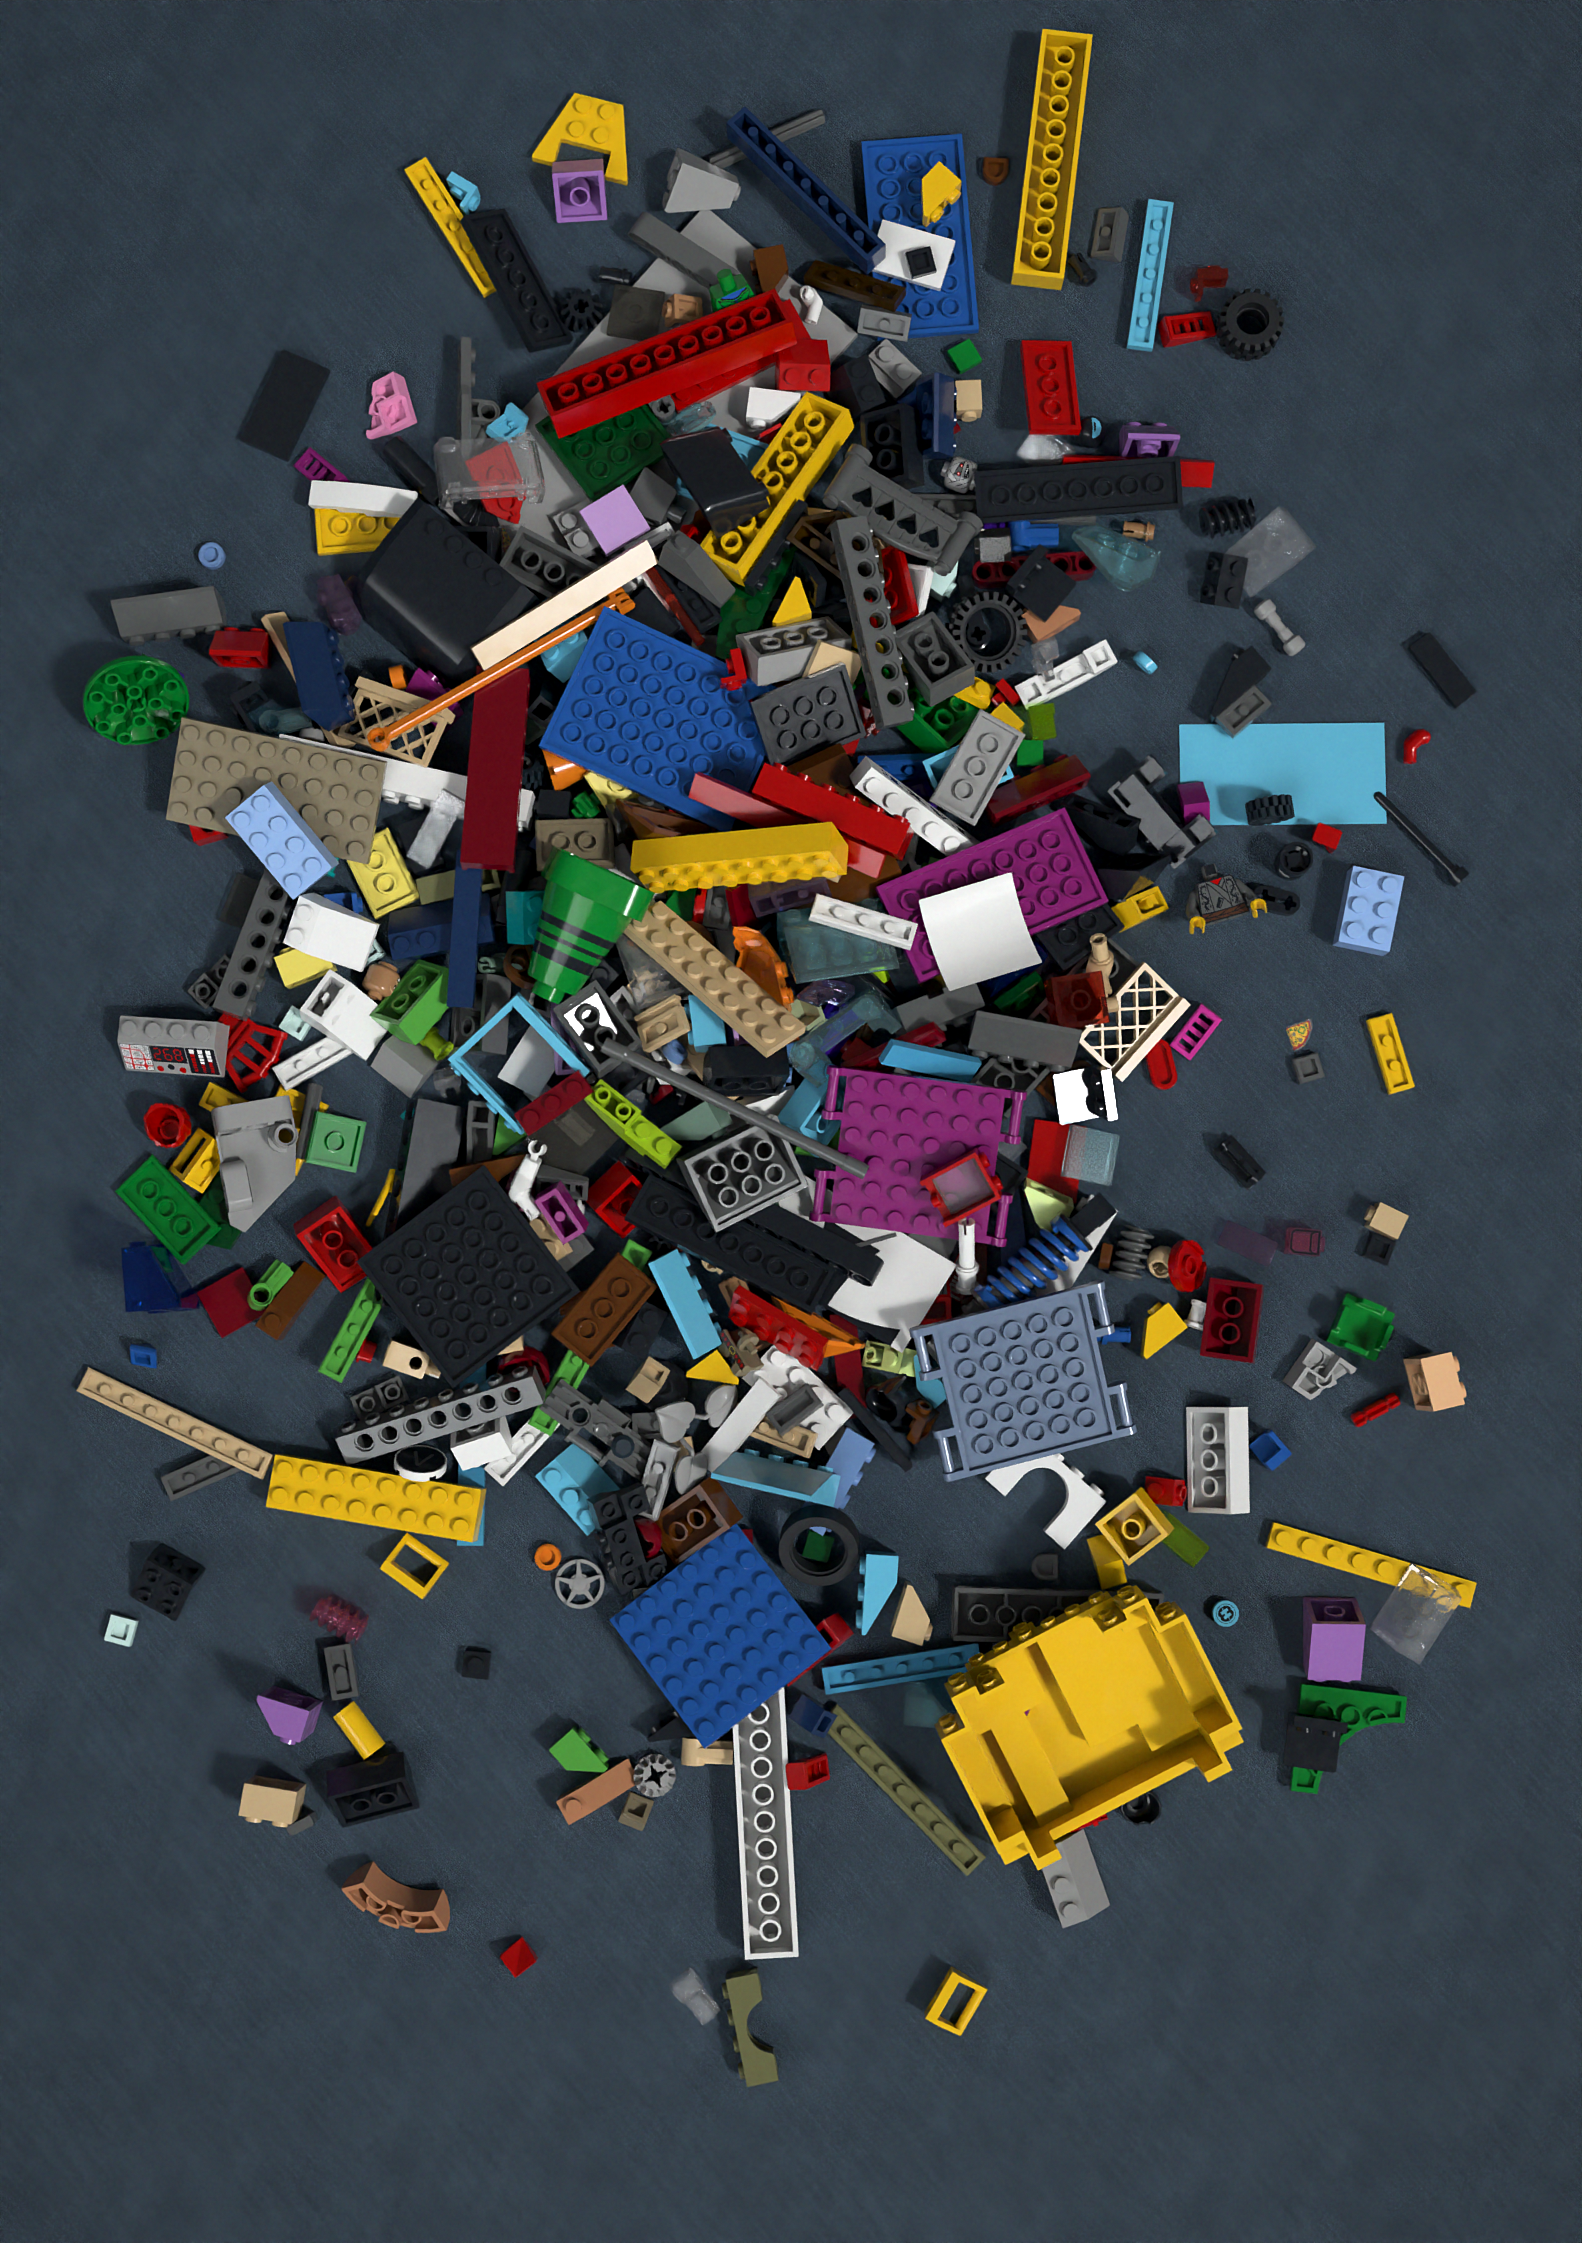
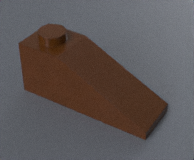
M529 1151L452 1166L449 1169L453 1188L483 1165L487 1167L496 1181L499 1182L521 1164L524 1157L529 1154Z
M304 1261L269 1304L255 1326L275 1340L282 1341L326 1275Z

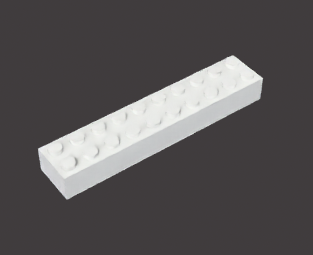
M279 735V738L387 761L381 796L384 798L383 801L398 805L399 801L409 803L408 807L417 810H423L424 807L434 809V813L448 816L449 813L458 814V818L464 820L467 776L429 767L424 768L416 764L289 735ZM521 790L518 833H523L524 830L531 831L535 815L534 800L536 798L533 791Z
M783 1687L733 1727L745 1960L799 1957L791 1801L785 1765L788 1763L785 1691Z

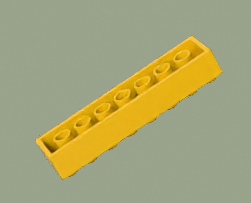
M806 391L751 471L758 483L762 481L768 489L770 495L766 498L770 507L718 539L710 530L700 544L727 579L744 586L745 580L798 499L802 501L806 499L854 429L849 409Z
M833 822L635 840L632 846L630 869L642 884L654 893H663L667 890L687 891L689 888L698 887L711 889L713 886L723 885L734 887L737 884L745 883L758 885L768 881L782 883L790 879L810 880L813 877L835 878L837 875H847L848 844Z
M275 1454L266 1507L475 1542L478 1541L487 1488L434 1479L425 1482L411 1481L403 1478L399 1473L352 1465L347 1466L346 1464L288 1454Z

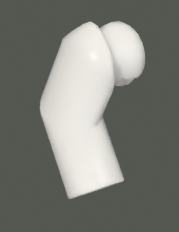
M805 285L799 291L802 301L808 308L805 322L816 325L823 301L813 287Z

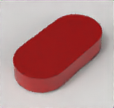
M1160 1039L1147 1053L1145 1059L1153 1086L1159 1090H1168L1177 1081V1071L1170 1045L1165 1040Z

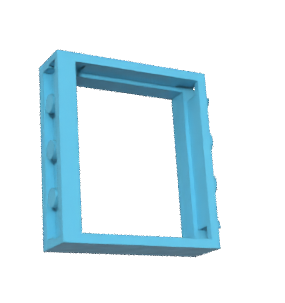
M518 992L454 1051L448 1060L451 1062L449 1065L454 1070V1073L458 1076L463 1075L469 1081L467 1083L468 1087L476 1095L481 1093L487 1100V1107L494 1114L499 1112L506 1119L504 1121L506 1127L510 1128L514 1133L517 1131L522 1135L525 1131L514 1116L516 1112L462 1057L475 1043L515 1008L575 1072L581 1070L583 1075L586 1076L591 1069L580 1055Z

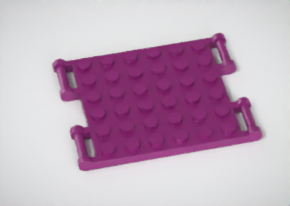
M827 1065L826 1074L829 1077L825 1109H822L821 1118L842 1120L838 1152L868 1164L869 1168L863 1179L842 1170L837 1165L836 1169L815 1168L814 1177H816L813 1209L809 1213V1220L959 1240L958 1221L946 1228L944 1227L943 1217L938 1208H934L932 1205L931 1195L926 1186H921L919 1182L920 1177L962 1156L977 1147L979 1153L984 1152L991 1164L988 1169L992 1176H994L999 1141L1008 1144H1020L1021 1135H1019L1023 1100H1026L1027 1091ZM839 1076L847 1077L843 1111L835 1110ZM1005 1098L1013 1099L1008 1133L1000 1132ZM972 1159L935 1178L945 1195L944 1200L949 1209L952 1207L953 1211L990 1192L986 1186L988 1183L982 1171L979 1173ZM828 1178L834 1179L831 1212H824L826 1181ZM1002 1192L1001 1199L997 1200L999 1205L995 1235L987 1234L991 1204L967 1216V1225L969 1224V1218L975 1220V1242L998 1247L1006 1246L1007 1217L1009 1204L1013 1200V1194Z

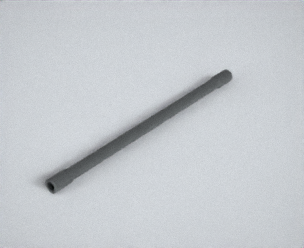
M608 1037L600 1052L621 1062H626L827 1160L860 1179L864 1178L869 1168L868 1164L852 1156L844 1155L633 1052L628 1047Z

